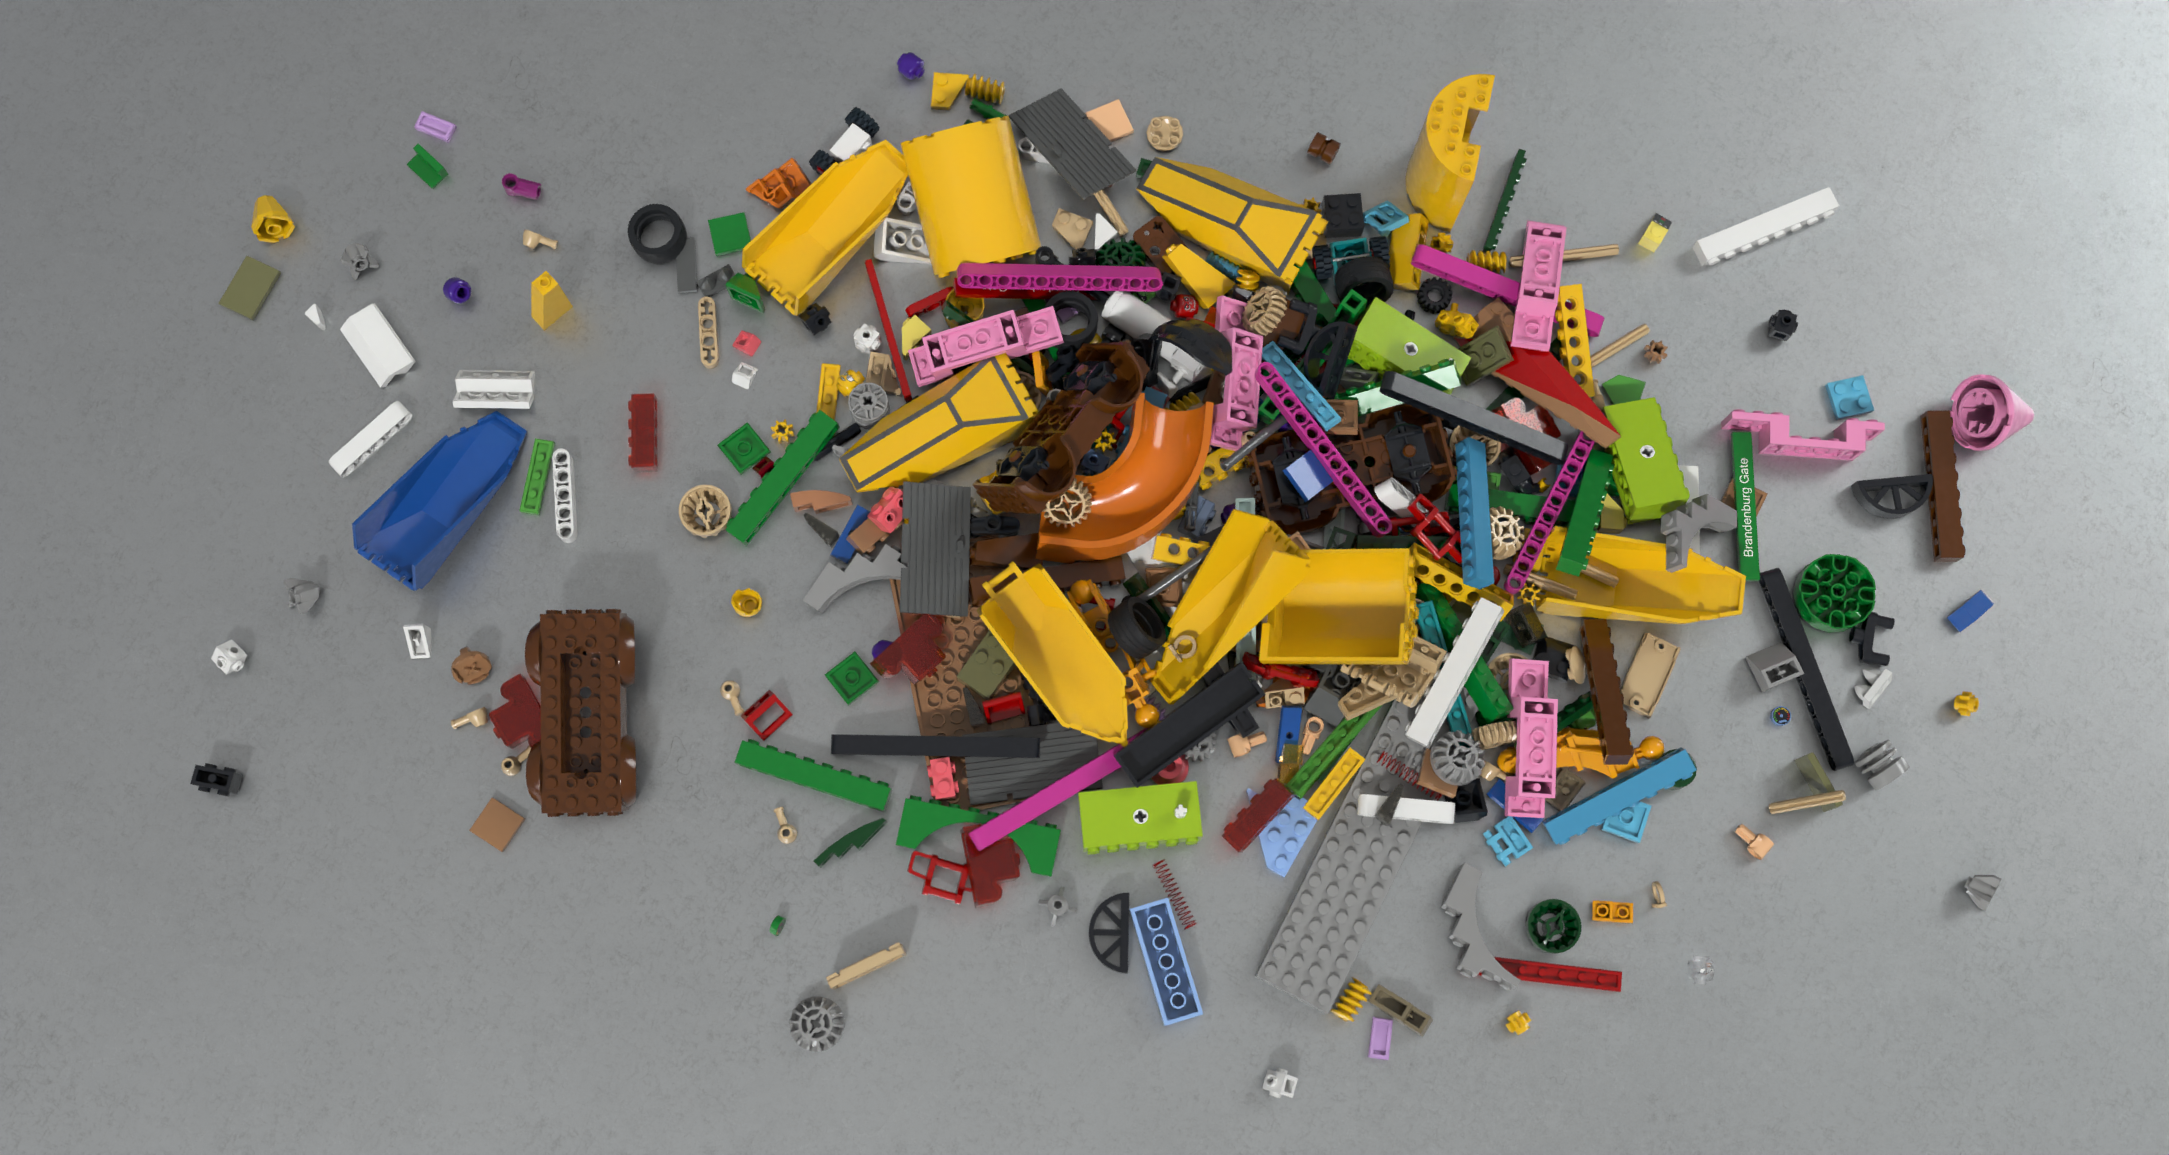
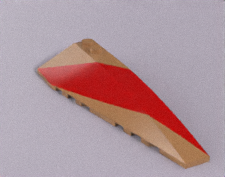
M1499 298L1485 306L1474 317L1479 326L1473 337L1465 338L1456 335L1453 338L1462 347L1493 327L1499 326L1514 360L1491 373L1493 376L1501 378L1508 386L1515 387L1521 391L1522 395L1545 410H1550L1559 419H1564L1573 428H1578L1587 437L1604 448H1607L1621 438L1605 415L1550 351L1511 346L1515 315Z

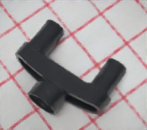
M1292 298L1289 309L1304 314L1298 337L1295 340L1279 335L1276 345L1292 350V353L1300 355L1309 339L1312 340L1323 326L1315 323L1317 304L1306 303Z
M1063 346L1057 350L1058 359L1046 369L1047 378L1051 381L1054 389L1064 390L1061 377L1072 371L1077 363H1080L1076 357L1079 349L1073 350L1071 346Z
M990 514L987 517L970 519V536L973 538H977L980 535L1008 534L1009 536H1017L1020 530V522L1015 517ZM991 521L998 522L996 528H990L988 524Z
M1871 612L1865 621L1862 622L1861 627L1853 626L1851 628L1849 642L1858 644L1860 663H1874L1883 666L1889 664L1890 655L1873 652L1872 647L1875 626L1893 629L1894 618Z

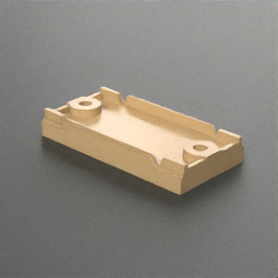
M1650 633L1643 634L1620 686V693H1623L1624 707L1647 718H1651L1681 650L1680 647ZM1659 644H1662L1663 649L1659 648ZM1635 700L1638 701V703H1639L1638 705H1635V704H1634V701H1635Z
M898 942L890 946L888 951L883 949L840 970L838 974L834 973L827 976L826 979L830 988L835 990L907 954L902 944Z

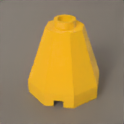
M263 195L257 198L254 205L251 227L258 240L276 243L281 237L284 239L288 238L295 226L287 212L273 196Z

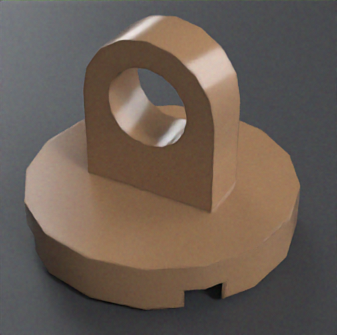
M467 646L460 649L461 655L453 661L451 666L454 679L462 684L463 682L475 684L487 678L492 668L489 657L485 653L471 651Z

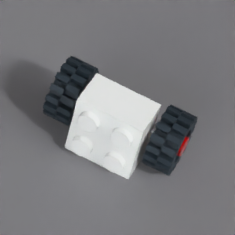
M857 107L853 108L845 118L849 128L830 149V155L819 149L809 160L813 170H816L817 174L822 175L833 163H840L849 159V156L853 154L856 156L867 151V148L872 146L871 139L880 130L878 124L874 122L875 120L869 114H866L864 110Z

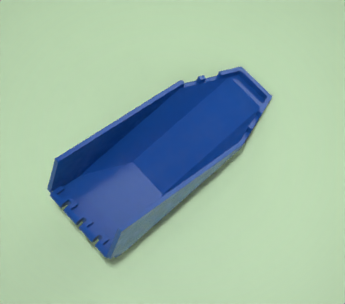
M495 411L479 419L477 424L467 429L464 426L460 428V432L450 437L445 435L352 523L354 549L358 550L357 553L367 560L372 559L371 562L383 571L387 570V573L399 582L403 580L402 584L411 590L423 589L505 482L524 442L527 431L500 412Z

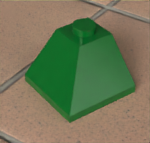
M738 272L727 281L725 286L732 299L762 313L765 312L758 286L751 276L747 273L743 275Z

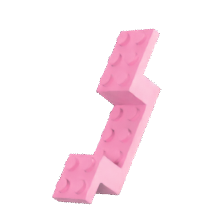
M1527 220L1523 247V268L1516 301L1511 346L1549 352L1553 318L1558 303L1567 228L1565 226Z
M1219 296L1217 297L1215 329L1222 333L1230 343L1233 372L1227 376L1225 375L1223 403L1213 407L1210 445L1237 451L1242 445V432L1257 428L1260 384L1255 378V371L1262 362L1263 336L1248 332L1241 321L1243 318L1242 313L1245 311L1244 307L1248 303Z
M1051 306L1016 317L1014 310H1010L922 337L924 345L910 349L908 352L917 385L921 387L951 378L955 375L953 369L1003 353H1007L1009 359H1013L1062 344L1064 341L1054 307Z
M1736 409L1721 422V429L1759 432L1758 454L1853 461L1866 451V440L1874 439L1885 430V423L1878 422L1875 419L1859 421L1858 418H1848L1834 430V438L1821 440L1820 437L1804 439L1797 435L1789 437V415H1783L1781 412L1764 414L1763 411H1753L1751 413L1745 412L1742 409Z
M1509 659L1508 700L1514 709L1508 714L1507 718H1517L1516 776L1506 777L1505 816L1544 818L1545 798H1555L1558 699L1548 698L1549 661Z

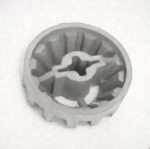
M1461 730L1450 731L1433 744L1430 752L1431 766L1436 775L1444 782L1456 786L1466 785L1482 773L1481 770L1486 763L1483 760L1485 751H1481L1479 740L1474 741L1471 738L1472 734H1463ZM1458 742H1464L1468 744L1470 748H1466L1465 746H1459ZM1455 744L1456 748L1449 753L1451 745ZM1474 754V762L1471 766H1469L1468 761L1470 760V757Z
M814 996L802 1000L792 1011L791 1019L789 1020L790 1033L796 1043L808 1051L820 1052L828 1050L840 1040L845 1026L843 1013L835 1002L825 997ZM811 1010H819L817 1015H812L809 1018L805 1016ZM826 1016H828L830 1021L829 1029L826 1028ZM803 1018L807 1020L808 1031L806 1034L802 1029ZM820 1018L819 1023L821 1024V1027H816L814 1029V1024L812 1023V1021H817ZM827 1032L822 1037L814 1038L816 1033Z

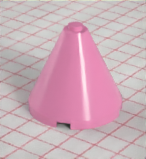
M1978 374L1968 377L1958 385L1950 399L1954 400L1952 411H1950V417L1953 418L1952 435H1954L1955 440L1962 447L1974 451H1985L1996 447L2030 424L2034 418L2033 409L2002 380L1992 375Z

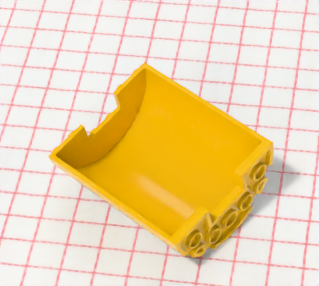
M1474 74L1465 76L1451 82L1438 93L1430 106L1407 166L1405 185L1406 192L1412 202L1411 205L1417 213L1423 214L1429 220L1430 225L1445 232H1451L1475 179L1481 146L1469 143V139L1480 111L1488 112L1495 75Z
M1009 116L992 118L985 122L978 121L934 132L931 136L923 135L913 138L911 141L907 140L900 143L934 275H938L939 278L949 276V272L957 271V267L962 263H988L994 261V264L1004 263L1008 257L1014 260L1022 258L1023 253L1035 254L1037 249L1041 247Z
M1410 549L1302 550L1311 559L1309 565L1311 569L1306 577L1268 613L1267 623H1262L1259 661L1262 664L1407 665L1414 647V637H1418V627L1415 626V619L1419 618V608L1416 607L1415 595L1417 593V582L1414 578L1413 568L1415 567V556L1411 555Z

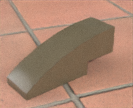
M1381 985L1377 986L1369 999L1371 1004L1422 1037L1433 1021L1431 1016Z

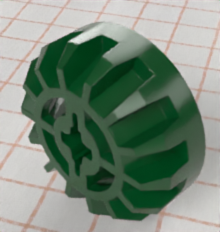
M1121 238V242H1115L1112 239L1109 245L1107 243L1103 244L1102 249L1096 252L1095 264L1096 266L1146 267L1145 253L1141 249L1142 247L1138 244L1136 245L1134 240L1126 242L1125 238ZM1115 249L1112 255H1107L1109 251Z
M1548 899L1536 904L1529 911L1527 921L1525 922L1528 932L1527 937L1533 942L1532 945L1545 953L1557 954L1565 952L1577 943L1581 935L1582 926L1577 911L1569 903L1559 899ZM1544 914H1554L1553 917L1545 921L1540 919ZM1538 922L1542 923V930L1544 932L1542 936L1538 932ZM1550 923H1555V924H1554V927L1556 928L1555 930H1552V931L1550 930V929H1551V926L1549 925ZM1554 935H1561V937L1558 940L1548 941L1551 940Z

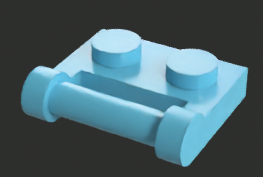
M1387 200L1363 213V220L1365 224H1370L1374 227L1379 235L1387 237L1391 231L1408 223L1409 216ZM1374 217H1378L1385 224H1380L1377 220L1374 219Z

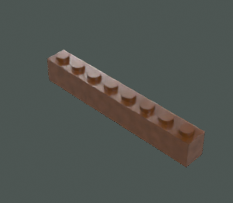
M1926 411L1920 416L1925 472L1933 476V485L1928 497L1934 562H1957L1964 558L1966 549L1962 541L1964 529L1961 526L1960 520L1962 510L1959 508L1960 491L1957 489L1958 472L1955 469L1957 457L1953 448L1955 443V437L1952 435L1953 418L1950 417V411Z
M1122 556L1043 567L1063 594H1065V591H1069L1072 584L1079 580L1087 581L1091 579L1093 584L1095 583L1101 589L1105 585L1118 587L1126 579ZM1012 573L992 588L995 593L1014 580L1017 575ZM998 574L970 578L969 587L972 605L977 604L980 607L990 598L982 584L985 581L989 582Z
M1583 619L1579 631L1604 765H1627L1630 758L1634 755L1633 745H1630L1631 733L1630 728H1627L1626 725L1627 712L1623 709L1624 696L1623 693H1620L1621 680L1616 672L1617 660H1614L1613 656L1614 644L1610 641L1611 628L1608 627L1606 619Z

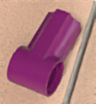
M511 173L506 174L502 178V185L508 195H519L534 200L539 198L541 193L540 183L518 178L515 174ZM510 183H516L513 187H508Z

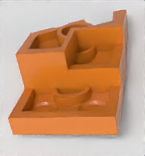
M791 158L778 169H773L762 179H757L746 188V191L781 209L791 204L812 183L795 158Z

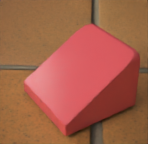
M742 330L732 346L749 356H753L761 344V340L754 334Z

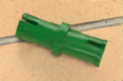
M976 98L973 99L972 105L969 107V109L983 115L985 119L1007 116L995 110L992 105L988 106Z

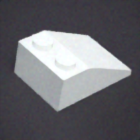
M886 217L875 230L873 258L889 262L931 264L921 224Z

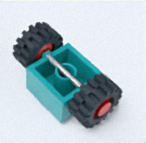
M1386 236L1370 238L1369 249L1366 237L1331 242L1329 247L1328 244L1313 246L1312 257L1317 280L1332 278L1333 275L1335 286V274L1341 266L1353 259L1366 256L1378 257L1384 260L1390 269V255Z

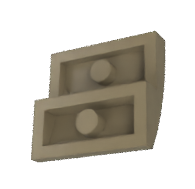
M1568 767L1556 768L1555 798H1545V801L1560 812L1569 806L1585 785V781L1569 771Z

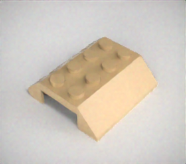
M1414 637V647L1407 665L1343 664L1341 672L1347 675L1351 674L1353 678H1361L1362 683L1368 684V686L1381 693H1385L1389 697L1394 695L1397 697L1396 700L1398 702H1403L1404 705L1412 708L1417 705L1434 680V676L1439 670L1447 651L1420 637Z

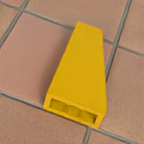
M1183 244L1170 245L1165 250L1166 254L1162 256L1176 276L1182 278L1181 282L1190 294L1198 300L1202 309H1209L1217 302V297L1224 296L1235 285L1232 280Z
M547 271L531 282V316L545 331L573 307L559 284Z

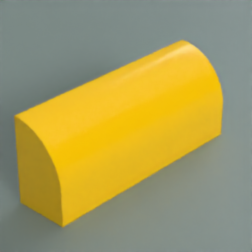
M1421 213L1407 214L1409 222L1392 231L1389 260L1394 289L1419 290L1422 270L1411 265L1416 246L1419 244L1426 245L1429 220Z

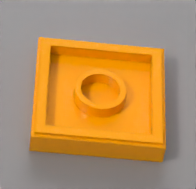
M1040 351L1032 352L1036 388L1047 397V394L1053 390L1052 383L1046 375L1049 360Z

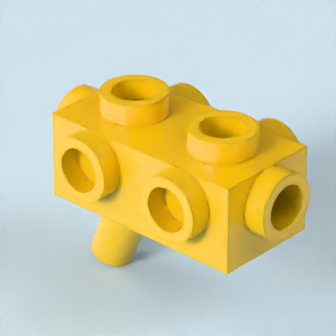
M1457 303L1451 304L1450 311H1440L1435 320V326L1443 334L1457 335L1465 338L1473 337L1479 325L1471 314L1459 312V305Z

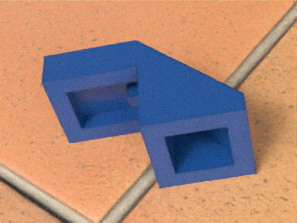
M1980 590L1947 618L1961 632L1981 617L1994 603Z

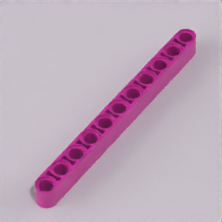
M1421 244L1416 246L1411 265L1494 299L1499 298L1502 302L1516 307L1520 289L1519 282ZM1565 301V307L1570 310L1572 303ZM1585 309L1588 336L1599 337L1605 318L1600 314ZM1554 314L1553 322L1559 324V322L1556 321ZM1570 318L1567 321L1569 328L1572 329L1574 327V321Z
M962 263L957 267V281L962 288L1155 292L1163 286L1161 272L1157 267Z
M1269 362L1261 363L1255 371L1257 382L1306 447L1313 451L1332 478L1334 484L1371 533L1376 537H1383L1388 534L1392 529L1390 519L1275 367ZM1260 370H1267L1269 372V376H1263ZM1272 385H1278L1281 391H1274ZM1284 400L1291 401L1292 407H1286ZM1295 416H1302L1304 422L1300 423L1296 421ZM1307 431H1313L1315 438H1310L1307 435ZM1319 446H1324L1327 449V453H1321ZM1335 461L1338 463L1339 468L1333 469L1330 462ZM1342 477H1348L1350 485L1344 484ZM1354 492L1360 493L1362 500L1355 499ZM1366 508H1371L1374 515L1369 516L1366 513ZM1382 523L1385 526V531H1380L1377 524Z
M1581 430L1504 582L1505 591L1511 594L1518 593L1524 586L1595 443L1592 439L1586 440L1583 437L1585 433ZM1575 450L1581 451L1583 456H1578ZM1567 466L1573 467L1575 472L1568 471ZM1559 482L1565 483L1567 489L1561 488ZM1551 499H1556L1559 502V505H1554L1551 502ZM1543 515H1548L1551 521H1545ZM1535 531L1541 532L1543 538H1538L1535 535ZM1526 548H1532L1535 554H1529ZM1518 564H1524L1526 571L1520 570ZM1510 580L1516 581L1518 587L1511 586Z
M1145 728L1140 732L1136 733L1135 735L1131 736L1130 738H1128V743L1140 734H1142L1148 728ZM1120 744L1114 746L969 832L968 834L977 850L980 851L1120 768L1121 766L1113 754L1123 746Z

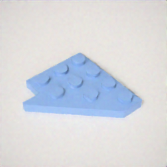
M1272 780L1263 796L1249 788L1246 793L1266 867L1284 878L1317 819L1303 809L1308 800L1303 797L1300 799L1286 787Z

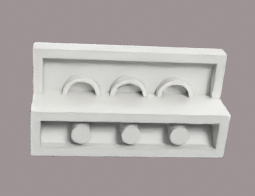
M375 303L350 316L340 329L380 387H386L395 375L407 373L415 363L414 358Z
M459 370L455 378L457 393L453 399L454 408L530 409L534 400L535 371Z

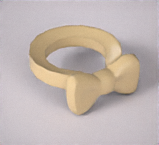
M1189 635L1178 637L1173 646L1171 644L1168 646L1179 662L1192 657L1197 651V643ZM1185 639L1190 640L1193 644L1192 650L1187 654H1178L1176 650L1179 643Z
M1658 881L1652 882V892L1656 901L1655 904H1652V907H1666L1667 903L1665 902L1664 892Z

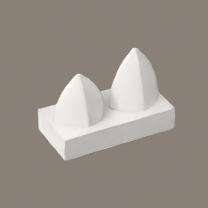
M1876 669L1862 670L1865 678L1872 686L1855 685L1854 688L1857 696L1863 700V706L1870 709L1891 683L1892 672L1887 669L1883 672Z

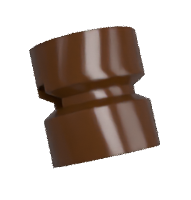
M1317 132L1307 153L1316 158L1320 156L1321 161L1330 165L1341 143L1333 139L1328 140L1327 136Z

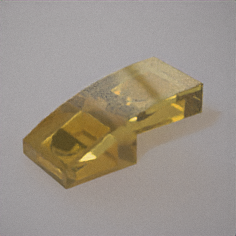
M1283 745L1277 783L1287 784L1299 771V765H1302L1304 745Z

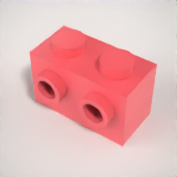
M890 487L883 493L880 501L871 508V512L867 517L881 531L892 533L903 519V492L900 489Z
M950 757L930 760L927 770L928 776L933 778L934 784L930 785L931 796H935L938 801L956 799L959 787L958 781L953 779V773H956L955 762H951Z

